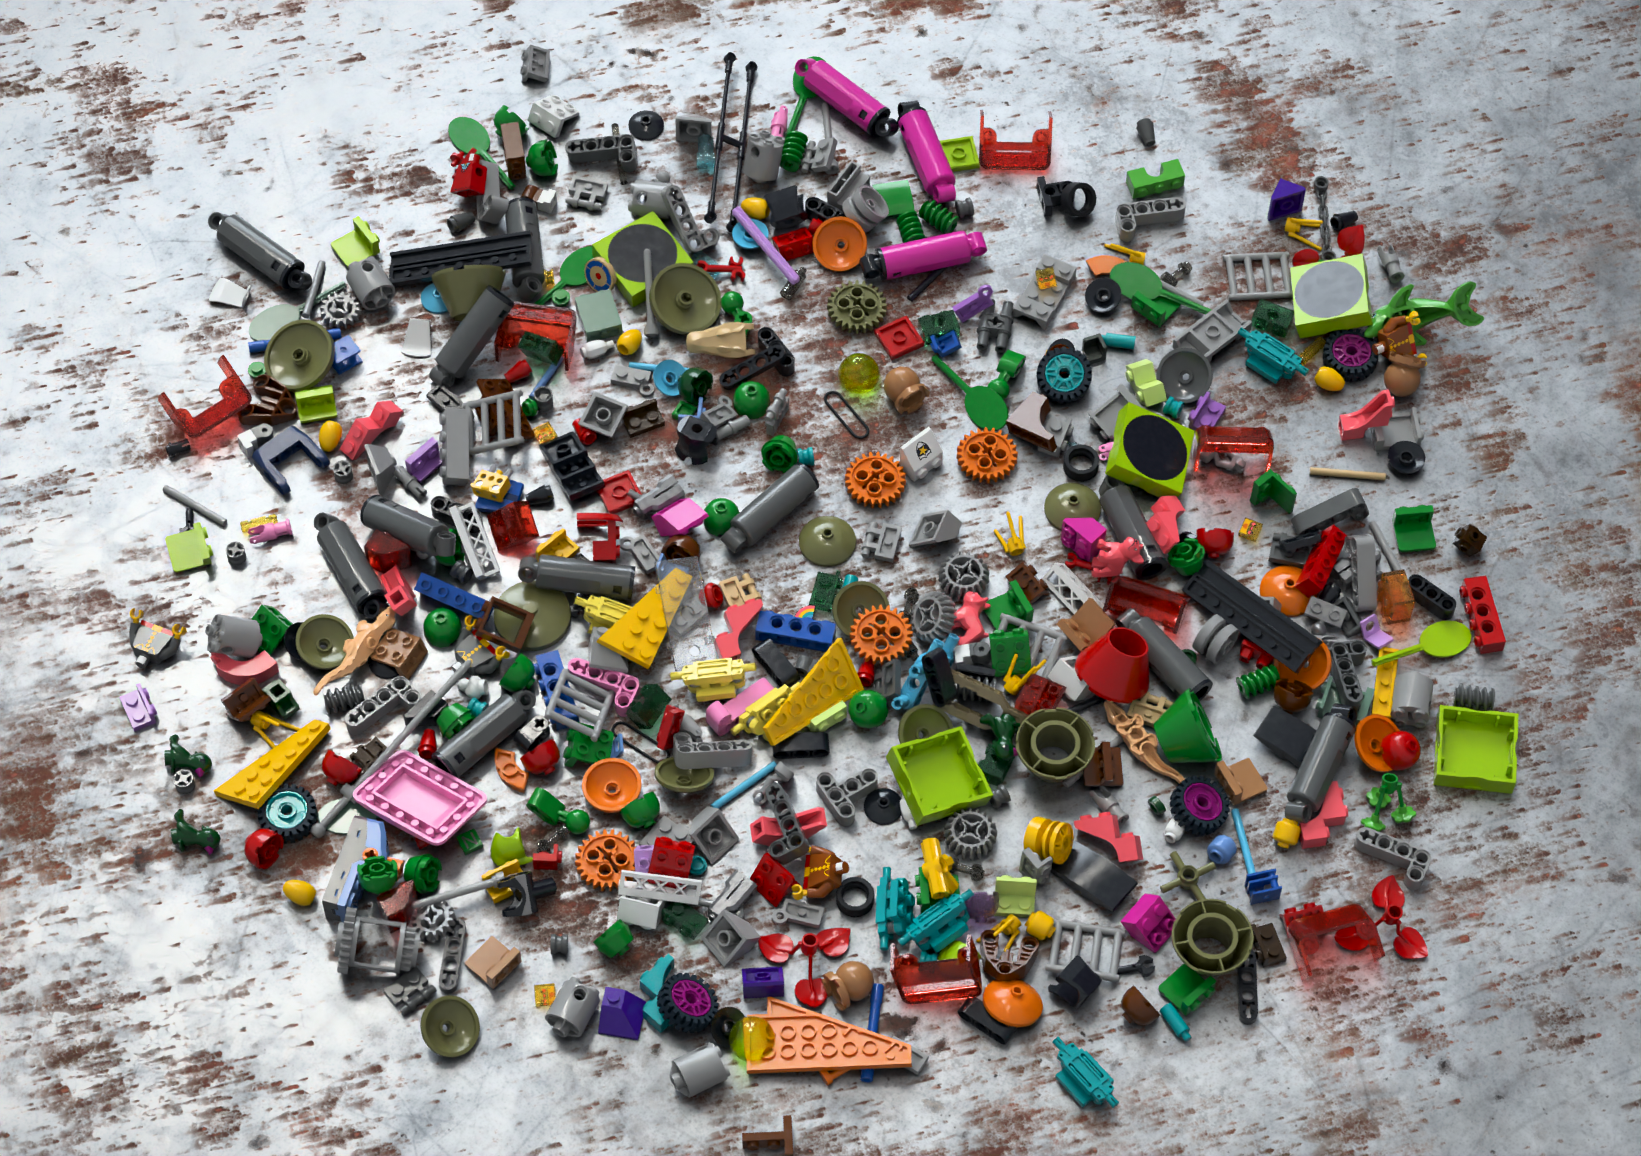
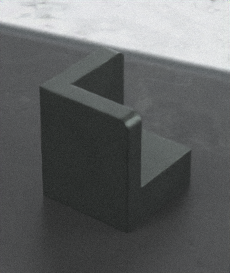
M1100 333L1083 339L1082 353L1089 360L1090 365L1106 360L1107 346Z

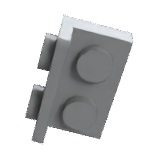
M530 44L527 50L523 51L521 56L523 65L520 70L522 82H526L529 77L542 82L547 81L550 50Z
M1050 417L1046 430L1054 435L1057 448L1052 453L1038 446V451L1056 457L1060 456L1061 451L1065 452L1068 444L1067 436L1071 437L1074 426L1071 425L1072 418L1068 417L1067 422Z
M1028 847L1022 851L1019 871L1024 877L1037 879V885L1039 883L1044 884L1049 879L1053 858L1049 856L1041 862L1039 855L1036 852H1032Z

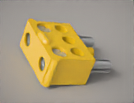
M492 464L488 471L481 470L474 483L470 484L474 495L503 502L504 496L511 487L509 478L513 474V470L507 469L504 475H502L503 472L501 470H497L494 473L497 469L495 464Z

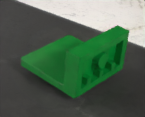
M1269 469L1254 481L1250 502L1254 506L1259 502L1263 503L1270 496L1289 514L1293 512L1297 493L1291 485L1286 484L1279 474Z
M1016 580L1009 582L1007 593L988 600L986 603L990 604L991 607L983 610L995 630H998L1001 623V613L1028 622L1033 621L1034 609ZM1008 623L1005 632L1018 628L1019 626Z
M261 605L251 619L259 623L260 633L262 634V643L257 651L261 653L265 650L271 656L283 639L285 631L293 624L273 606Z

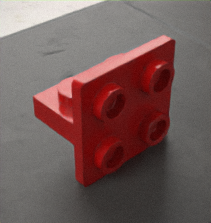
M769 853L763 855L750 877V880L757 885V891L774 907L779 906L786 894L793 892V885L799 884L795 877Z

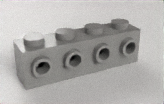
M446 407L439 417V424L442 425V431L439 435V441L442 442L439 458L442 460L440 477H442V484L465 486L469 480V409Z

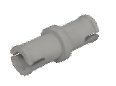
M743 415L734 421L730 420L726 422V425L718 428L716 434L717 441L729 435H735L737 431L750 426L751 423L747 415Z
M403 466L397 467L400 472L395 469L393 474L403 483L406 489H409L418 499H422L421 493L425 496L427 490Z

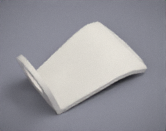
M220 278L210 294L209 302H220L244 308L251 293V286L249 285L246 290L225 278Z
M410 319L401 351L402 354L412 357L431 356V320Z

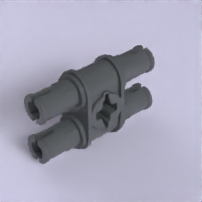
M992 299L994 304L983 310L979 315L977 349L987 350L989 337L997 338L995 351L1004 353L1007 341L1011 337V326L1014 322L1012 317L1014 304L1011 301H1004L1001 314L994 313L995 300Z

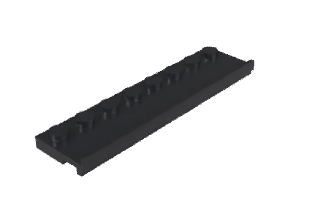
M529 230L390 252L389 280L396 287L432 281V274L454 267V270L464 269L465 265H493L502 267V270L531 266L533 233Z
M1208 559L1203 561V566L1198 572L1193 574L1182 589L1192 599L1213 614H1218L1224 618L1228 625L1232 624L1242 635L1296 674L1303 668L1319 645L1323 643Z

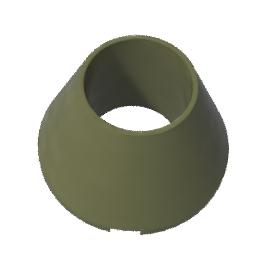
M465 265L464 269L454 270V267L432 274V282L451 318L455 321H463L488 285L501 291L506 271L502 270V267L493 265Z
M1060 707L1048 710L1040 709L1030 714L1021 723L1016 735V750L1022 763L1040 780L1047 783H1060L1079 774L1089 765L1095 751L1094 733L1088 722L1071 710ZM1046 747H1058L1065 750L1069 756L1060 760H1052L1043 756L1039 751Z
M1202 899L1187 905L1180 911V914L1174 921L1171 935L1174 950L1182 962L1197 974L1208 977L1210 975L1216 976L1229 973L1239 968L1249 957L1254 939L1252 926L1246 915L1239 908L1236 909L1226 904V901L1219 899ZM1201 938H1213L1221 942L1225 946L1226 951L1220 954H1207L1201 951L1194 942Z

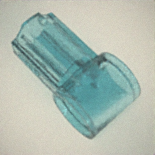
M703 134L701 137H698L697 169H714V139L709 134Z

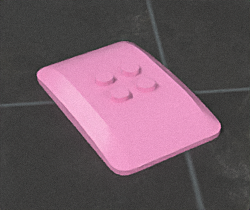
M400 750L394 753L353 792V798L358 804L395 827L432 845L444 844L487 803V797L484 792L407 750Z

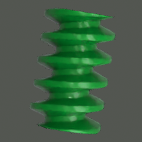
M791 131L786 134L780 162L781 168L789 172L798 171L803 153L805 152L806 143L808 142L807 135L799 131Z
M929 200L923 203L918 213L920 218H924V221L935 226L943 234L954 231L959 220L958 216L952 219L954 213L949 212L947 214V208L941 211L942 205L938 204L936 206V200H933L931 203Z
M906 211L897 218L896 222L903 243L925 238L916 211Z
M1271 664L1269 667L1265 666L1261 670L1257 669L1255 672H1249L1248 675L1244 674L1240 678L1236 677V683L1241 694L1246 699H1249V693L1253 697L1257 696L1256 690L1263 694V687L1267 691H1271L1270 685L1274 688L1280 676L1277 668Z

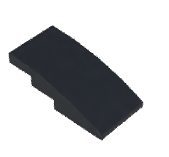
M573 431L539 445L550 469L570 501L605 487L604 481L597 473L596 466L589 458L586 448Z
M1273 706L1253 736L1282 760L1287 758L1299 768L1316 730L1293 715Z
M1074 840L1067 860L1063 864L1052 862L1050 871L1063 878L1067 885L1081 891L1083 897L1112 912L1116 910L1138 884L1136 880L1116 865Z

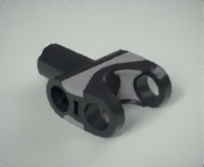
M532 871L511 874L497 881L498 888L509 887L514 894L513 902L506 909L502 910L503 917L525 916L538 912L536 899L554 895L557 891L556 883L552 877L533 882Z

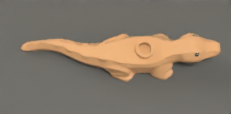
M391 606L377 616V620L372 624L367 623L365 620L358 623L355 638L347 639L344 643L343 651L346 653L343 662L319 681L314 689V695H318L329 682L351 674L355 669L368 661V657L378 646L383 633L391 629L395 623L394 617L396 612L393 611Z
M1109 700L1104 702L1108 722L1116 726V731L1121 735L1130 752L1138 760L1144 762L1153 771L1175 779L1179 784L1185 780L1177 770L1161 760L1157 753V736L1146 732L1143 728L1144 720L1141 715L1135 713L1129 719L1125 711L1114 702Z

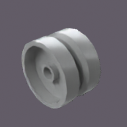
M867 185L860 186L842 204L845 216L856 221L863 228L864 232H870L876 227L878 222H881L889 214V208L884 198L874 188Z
M1216 614L1201 628L1193 642L1192 648L1200 654L1206 653V658L1212 663L1217 664L1230 652L1239 637L1240 630L1232 624L1226 626V620Z

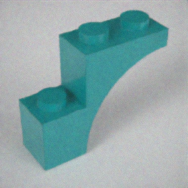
M669 953L664 958L660 957L654 964V967L650 971H645L640 977V989L652 999L647 1001L643 1007V1018L660 1033L669 1026L668 1022L670 1021L669 1019H663L664 1013L660 1014V1007H657L658 992L665 983L670 971L675 967L674 958Z

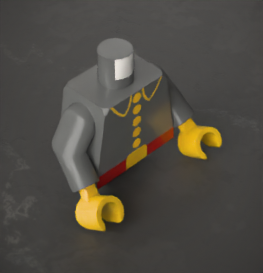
M135 608L130 610V617L133 619L129 632L130 646L133 648L135 656L138 657L135 662L138 667L145 669L149 661L160 664L163 660L177 653L181 642L180 637L187 633L186 627H182L179 632L180 624H175L171 631L144 620L140 623L139 619L143 617L144 612L139 610V615L136 617L134 614Z
M468 615L465 618L467 626L463 628L455 646L457 662L451 668L455 673L466 660H471L472 665L467 670L471 676L493 673L501 664L502 658H509L510 653L507 651L503 653L506 647L498 646L495 649L487 640L476 636V629L472 630V627L475 626L477 619L471 624L470 621L473 616Z

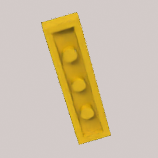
M1383 647L1379 649L1378 657L1399 651V649ZM1398 659L1377 666L1371 715L1379 714L1391 719L1390 713L1393 703L1392 696Z

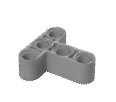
M866 768L840 783L829 772H821L816 777L817 793L837 822L842 826H850L854 823L855 807L852 803L876 790L878 785V774L872 768ZM866 779H872L873 781H872V782H867V781H865V780H866ZM827 782L829 785L824 786L821 783ZM854 788L856 791H849L848 789ZM837 797L839 800L834 801L832 798ZM847 812L850 813V815L844 816L842 815V813Z

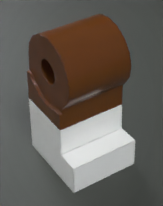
M527 185L520 197L534 200L538 210L550 214L557 203L555 190L549 189V191H546L534 185Z

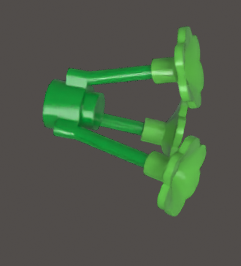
M1384 774L1380 788L1373 787L1371 791L1367 792L1366 798L1369 800V804L1376 806V809L1371 817L1361 819V824L1364 827L1378 832L1385 830L1386 826L1379 820L1380 808H1385L1386 804L1391 802V797L1388 794H1393L1396 790L1399 805L1391 813V817L1396 823L1410 822L1412 818L1416 817V811L1412 807H1406V804H1404L1401 791L1402 783L1398 782V777L1395 774Z

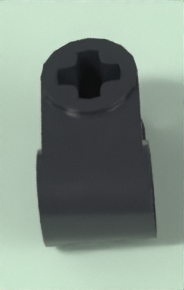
M543 715L533 717L528 724L515 734L513 741L526 752L533 751L550 734L548 720Z

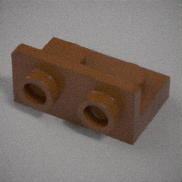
M1022 562L1005 576L1009 582L1014 580L1018 582L1030 604H1033L1043 594L1046 596L1050 594L1047 590L1049 586L1042 578L1038 579L1036 576L1038 572L1031 564L1028 566Z

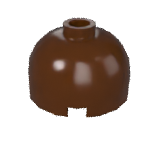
M677 534L669 538L661 550L668 563L687 567L689 571L695 569L701 555L700 546L691 536Z
M1286 678L1278 679L1274 687V701L1283 711L1289 714L1305 710L1310 705L1314 694L1309 685L1294 680V683H1290Z
M1134 985L1123 995L1121 1007L1124 1013L1122 1016L1130 1024L1134 1022L1141 1026L1149 1025L1160 1016L1159 1012Z

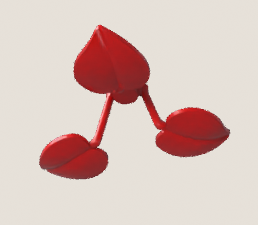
M1362 224L1344 228L1339 232L1337 243L1339 248L1345 251V255L1340 258L1363 252L1365 234ZM1313 249L1300 250L1294 255L1292 264L1296 267L1316 263L1319 261V254Z
M1394 875L1382 879L1374 887L1371 894L1373 904L1376 907L1384 908L1383 916L1366 930H1364L1363 925L1359 921L1347 919L1338 926L1334 936L1335 941L1344 949L1360 951L1369 944L1366 934L1380 923L1396 924L1398 936L1393 941L1396 953L1405 959H1419L1428 956L1427 945L1416 929L1405 927L1400 932V924L1402 922L1399 919L1403 915L1401 907L1404 905L1405 897Z
M831 928L823 930L817 935L807 933L802 937V942L799 941L794 949L791 938L780 933L760 936L758 945L763 956L773 963L786 962L788 955H793L801 948L802 953L809 957V980L803 979L797 982L794 992L796 998L801 1003L816 1008L825 1002L828 995L825 992L821 978L812 980V957L817 952V949H823L824 954L829 957L843 955L848 949L851 930L849 928Z

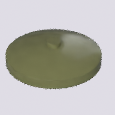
M676 263L667 266L659 272L651 284L649 302L652 312L664 327L675 333L688 335L691 332L704 331L715 322L720 313L721 294L718 285L710 274L696 265Z
M296 320L284 325L272 336L266 347L264 365L267 375L285 385L288 391H303L317 385L327 375L335 357L333 338L322 325L312 320Z
M534 580L531 583H517L505 590L498 598L535 614L521 648L523 651L547 649L558 643L569 629L571 622L570 605L562 591L537 588L536 581ZM494 608V624L498 635L513 643L522 620Z

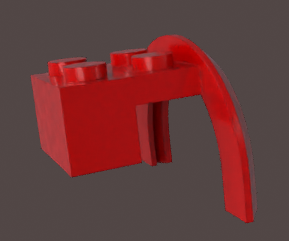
M577 513V528L608 527V541H593V561L616 563V558H620V545H616V539L620 538V529L616 525L623 524V520L618 515L610 513Z

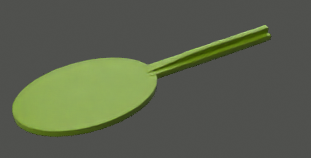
M1457 621L1436 622L1422 632L1419 644L1372 659V666L1376 667L1420 651L1440 658L1457 655L1469 645L1471 632L1467 626Z

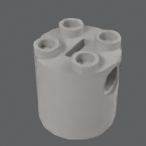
M760 130V133L749 134L743 173L757 183H765L766 181L777 179L785 139L780 136L770 135V132L767 130Z
M638 179L635 183L631 182L630 193L633 194L632 201L629 200L628 211L632 212L633 216L641 217L654 211L659 219L669 220L670 214L662 199L661 192L664 187L673 185V183ZM671 191L670 193H668L669 196H672V195H673V191ZM643 194L647 195V201L645 203H641L640 197Z
M374 256L359 262H352L348 266L349 271L347 272L346 280L366 310L382 308L392 300L395 295V288Z
M216 614L211 624H207L205 628V634L208 635V652L251 658L262 643L260 626L256 620Z
M1409 672L1395 677L1392 696L1393 703L1390 713L1392 719L1395 720V725L1401 727L1410 725L1418 728L1426 726V722L1430 718L1429 712L1434 685L1432 679L1419 672Z
M571 977L570 980H566L545 1015L546 1021L553 1027L552 1031L561 1037H566L567 1035L580 1037L600 1003V998L598 997L600 992L594 987L590 986L588 988L583 985L578 978Z
M707 1043L672 1060L670 1079L675 1089L690 1098L727 1080V1077L731 1076L727 1065H723L720 1059L723 1057L720 1048L714 1046L713 1043Z

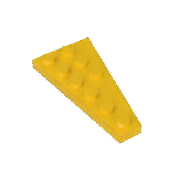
M677 568L673 569L597 640V643L649 669L692 576Z
M842 638L835 640L763 727L770 745L775 746L809 725L810 720L842 700L846 702L857 692L864 690Z
M314 719L213 790L215 795L259 809L331 730L329 723Z

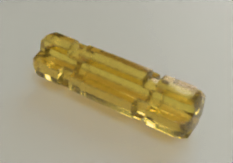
M1318 337L1314 340L1315 342H1312L1298 355L1302 358L1301 365L1308 362L1319 352V349L1325 346V339Z
M271 514L268 517L262 516L250 519L251 521L249 522L248 520L241 521L240 526L242 532H247L252 527L271 522L274 524L278 523L276 514Z

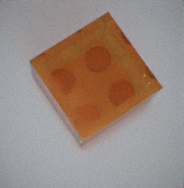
M1405 569L1382 573L1381 579L1378 581L1377 602L1381 603L1382 618L1386 619L1387 625L1410 621L1415 600Z

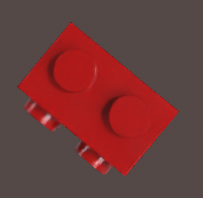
M665 836L656 837L648 873L688 878L695 845H691L687 841H673ZM647 880L649 883L657 884L654 880ZM668 882L664 885L670 888H678L673 882Z

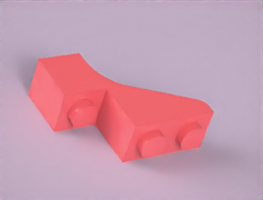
M1389 390L1381 391L1362 409L1340 415L1338 429L1341 441L1364 438L1365 431L1371 427L1388 426L1389 419L1392 418V408L1395 407L1394 397H1391Z
M391 400L377 402L369 417L355 419L340 450L350 459L356 460L365 451V444H371L385 429L396 426L403 410Z
M1161 496L1151 507L1154 515L1146 522L1164 554H1167L1180 541L1176 520L1184 513L1185 509L1177 496Z
M397 565L380 576L387 591V594L384 596L393 611L403 616L417 606L413 599L416 595Z
M753 598L747 600L741 606L732 605L724 612L723 617L730 633H720L714 640L713 644L719 659H740L741 651L738 637L761 611L763 606L761 599L756 600Z
M1332 781L1319 815L1307 823L1299 824L1301 828L1299 839L1302 849L1325 846L1327 838L1330 837L1328 827L1344 825L1345 819L1348 817V808L1346 805H1343V790L1341 787L1339 788L1337 781Z
M822 807L796 813L807 839L827 826L825 810ZM762 816L750 824L753 843L770 846L774 841L784 837L776 818Z
M1110 812L1098 813L1099 817L1092 818L1091 815L1080 816V820L1074 821L1076 829L1109 841L1117 852L1119 862L1143 860L1140 836L1129 832L1121 834L1120 837L1117 815H1111Z

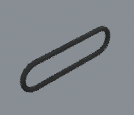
M837 391L827 392L824 396V402L852 436L857 439L866 438L869 434L868 426L844 397ZM829 394H837L866 428L867 432L865 435L857 436L828 403L827 396Z
M624 721L616 722L612 726L611 732H613L615 737H617V734L615 733L614 728L619 724H624L627 727L634 730L635 732H637L638 734L648 739L649 741H651L652 743L658 745V742H656L649 736L645 735L644 733H642L641 731H639L638 729L634 728L633 726ZM623 739V742L625 744L635 749L642 755L646 756L653 762H660ZM666 749L665 751L667 752V758H669L670 752L668 749Z

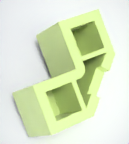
M1145 359L1126 365V379L1130 382L1140 404L1148 407L1167 401L1164 385L1156 379L1153 362Z

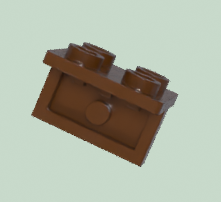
M250 678L221 699V702L228 711L226 713L228 718L245 722L252 717L254 712L267 707L268 702L272 699L264 694L255 678Z
M1102 742L1098 747H1095L1091 762L1083 770L1084 786L1123 785L1121 750L1119 747H1110V742Z

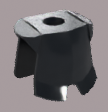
M796 185L768 193L764 196L771 211L770 224L774 228L784 229L793 227L807 220L808 214L804 211L803 206L804 195H798Z
M690 415L682 418L677 426L679 439L675 452L682 461L686 457H690L692 465H701L708 462L706 447L709 444L715 446L718 444L716 427L714 424Z
M1077 955L1056 977V981L1059 984H1050L1048 991L1067 1001L1074 1009H1078L1098 988L1102 978L1097 973H1094L1085 961Z

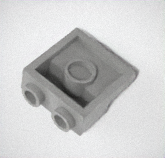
M664 815L641 840L639 845H654L656 837L660 838L662 836L669 837L677 842L687 841L691 845H695V842L689 835L690 830L681 823L676 824Z

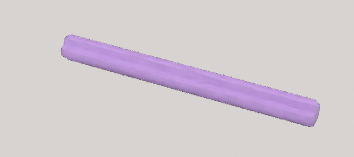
M737 206L732 210L734 217L791 284L795 285L800 281L799 275L741 207Z

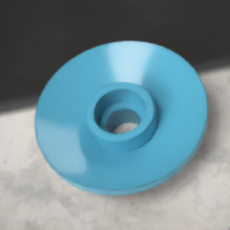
M751 219L768 239L769 233L766 225L759 220ZM739 222L734 226L732 237L738 246L745 249L760 247Z
M434 283L425 287L421 293L423 307L431 313L441 314L448 312L440 295H437L439 293Z
M664 360L654 369V384L661 393L667 396L679 395L678 379L686 370L680 363L674 360Z

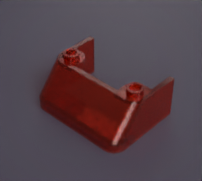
M980 110L979 164L984 169L1046 170L1051 164L1052 112L1048 111L1047 129H1037L1033 133L1032 142H997L995 130L990 127H984V111Z
M513 301L516 305L497 330L494 342L496 362L500 361L503 348H515L518 346L520 338L556 343V352L564 356L565 371H569L575 343L576 312L569 308Z
M222 355L217 362L227 377L219 385V392L224 399L192 417L186 409L180 408L176 410L165 392L161 393L158 401L172 422L191 438L201 437L247 408L252 401L250 392L225 355Z
M1200 426L1195 431L1193 442V472L1198 470L1201 452L1263 453L1265 472L1268 471L1274 450L1271 431L1265 427Z
M1117 575L1111 581L1102 611L1107 612L1109 610L1111 614L1120 615V613L1133 608L1140 617H1149L1152 621L1162 623L1161 625L1165 627L1164 630L1177 634L1182 626L1191 597L1127 576Z
M1351 904L1298 918L1288 924L1287 934L1302 981L1312 976L1307 956L1318 951L1319 940L1317 936L1355 926L1357 935L1364 940H1368L1374 962L1379 961L1385 956L1376 924L1361 905Z
M967 934L966 946L958 950V958L919 962L918 958L911 953L900 955L895 943H891L890 972L902 1001L907 1004H921L980 996L982 993L979 958L971 934Z

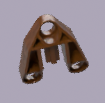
M263 374L256 377L253 381L254 392L264 396L261 398L260 404H245L237 413L239 421L243 425H260L265 423L274 426L295 419L297 409L286 386L273 377ZM259 383H265L264 385L257 387ZM287 408L293 409V412L291 414H287L283 411ZM249 412L248 415L242 416L243 413Z
M984 930L980 938V955L984 972L1000 981L1025 978L1037 958L1039 941L1031 936L1024 937L1021 940L1016 962H1013L1014 953H1010L1009 949H1006V952L1002 951L1001 959H997L999 934L993 936L994 930ZM992 938L994 941L990 942L985 939ZM1025 945H1032L1034 948H1027Z

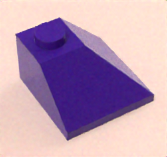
M605 987L598 1034L639 1040L643 1022V1007L646 1001L627 990Z

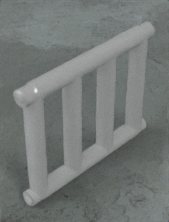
M1289 252L1223 255V261H1226L1230 288L1228 300L1293 298L1287 259L1290 255ZM1280 259L1285 291H1274L1269 260ZM1251 260H1262L1267 292H1256ZM1233 261H1244L1248 293L1237 292Z
M522 390L502 393L462 404L463 409H469V455L524 443V437L521 436L520 411ZM513 399L514 438L505 440L504 401ZM497 403L498 441L490 443L488 405ZM481 407L482 445L474 447L472 408Z
M1001 613V623L998 630H1004L1005 632L1008 623L1024 630L1028 629L1037 633L1030 652L1031 667L1035 663L1044 637L1048 636L1056 639L1042 677L1033 675L1028 680L1049 687L1050 680L1047 676L1055 665L1063 642H1066L1068 637L1060 632ZM992 660L983 665L992 668ZM1018 674L1017 676L1023 678L1026 674Z
M564 668L560 673L544 718L546 720L553 719L591 737V740L596 742L600 736L615 692L613 690L607 691L569 673V670ZM566 680L605 698L604 703L602 704L564 686ZM561 693L599 710V716L559 699ZM556 706L594 723V729L554 712Z
M1054 919L1053 926L1056 929L1053 933L1049 964L1046 965L1045 971L1061 973L1066 967L1057 965L1062 928L1074 930L1070 962L1075 956H1079L1082 931L1094 933L1090 968L1102 980L1119 982L1120 977L1117 973L1122 937L1125 936L1126 930ZM1102 934L1114 936L1109 973L1097 971Z

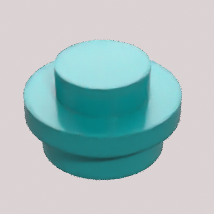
M696 855L693 856L690 873L701 875L707 869V862L703 857Z

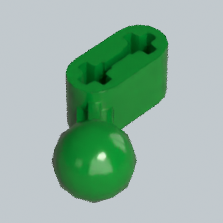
M735 291L725 293L720 302L722 309L734 316V322L752 323V315L742 310L744 305L743 297ZM748 329L745 330V332H746V340H747L748 335H749V333H750V330H748Z
M1008 349L999 361L997 372L1000 374L998 378L991 380L987 387L996 391L1005 400L1010 393L1009 378H1015L1024 366L1026 356Z
M535 788L526 804L529 810L547 824L555 826L558 821L566 824L567 829L573 834H582L590 826V817L585 811L580 809L570 812L565 811V805L545 789Z

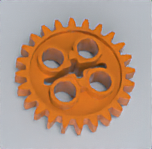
M987 427L984 428V431L977 428V433L971 430L970 436L965 434L964 440H960V446L957 447L956 459H958V465H961V471H966V476L972 474V480L978 477L980 483L983 479H986L987 483L990 482V479H993L996 483L997 477L1004 480V474L1009 476L1010 470H1014L1015 464H1017L1018 451H1016V445H1013V439L1008 440V434L1002 436V430L995 433V428H992L991 431H988Z
M869 452V457L862 454V459L856 457L855 463L850 462V468L846 469L845 487H848L847 493H851V499L857 498L858 504L863 501L864 507L868 503L871 504V508H874L875 504H878L879 508H881L882 503L889 506V501L895 503L896 497L900 498L901 492H904L906 473H903V466L899 467V461L893 463V456L887 459V453L882 457L879 452L876 453V456Z
M881 604L879 609L876 610L872 606V611L869 612L865 608V615L859 613V620H853L854 625L851 626L852 632L850 633V638L852 639L851 646H855L854 652H859V658L865 656V662L872 659L873 665L880 661L882 666L885 660L889 662L892 658L898 659V655L904 657L903 650L909 651L908 645L912 644L911 637H913V632L910 631L912 630V625L908 624V618L903 619V612L897 614V608L890 611V605L883 609ZM880 620L885 621L882 625L877 624ZM866 633L872 634L870 637H864L863 635ZM892 633L900 634L897 637L891 636ZM880 645H883V646H885L886 648L880 650V649H878L877 647L880 646Z
M606 829L603 830L601 835L596 831V837L589 834V841L583 839V846H578L579 853H575L577 874H581V880L586 879L587 886L593 883V889H596L598 885L601 886V891H604L605 887L612 891V886L618 889L621 871H635L634 850L636 847H634V840L629 841L628 835L622 838L621 831L615 835L614 829L611 830L610 834H607ZM607 846H614L613 849H606ZM593 856L598 857L596 860H590L589 858ZM620 860L626 861L624 864L617 863ZM603 871H608V872H610V873L607 874V875L601 874V872H603ZM625 876V881L627 879L633 881V877Z

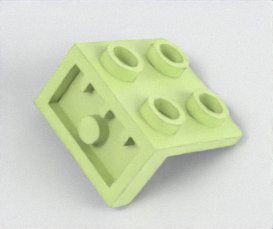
M1008 875L996 877L994 916L1007 917L1009 914H1013L1016 917L1029 918L1035 908L1037 879H1032L1031 877L1012 878Z

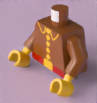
M1412 311L1409 316L1402 315L1390 318L1383 329L1377 333L1379 342L1372 345L1374 354H1381L1386 358H1389L1390 351L1397 352L1396 354L1402 356L1403 353L1412 356L1417 354L1412 325H1418L1421 321L1420 318H1412L1418 317V312ZM1424 353L1417 356L1419 358H1427Z
M812 845L808 851L810 854L806 855L803 889L799 884L793 885L792 891L798 892L792 893L795 900H800L803 896H806V898H825L832 890L840 887L842 874L849 872L848 863L836 857L834 852Z

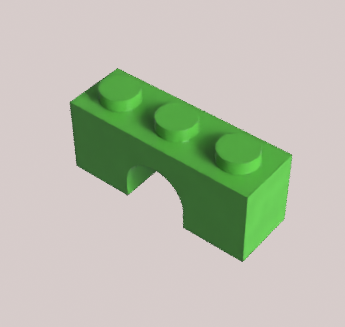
M1178 159L1161 163L1159 176H1150L1144 167L1127 171L1126 184L1133 199L1142 198L1154 193H1162L1170 189H1178L1184 186L1185 173Z

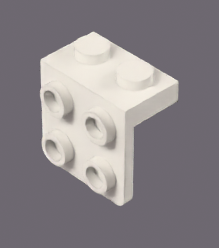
M551 95L533 102L527 121L556 138L560 135L564 121L578 116L580 111L574 105L561 100L559 96Z

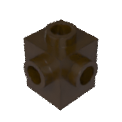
M1468 524L1457 529L1455 532L1456 537L1452 544L1470 557L1481 551L1487 536L1480 532L1477 527Z

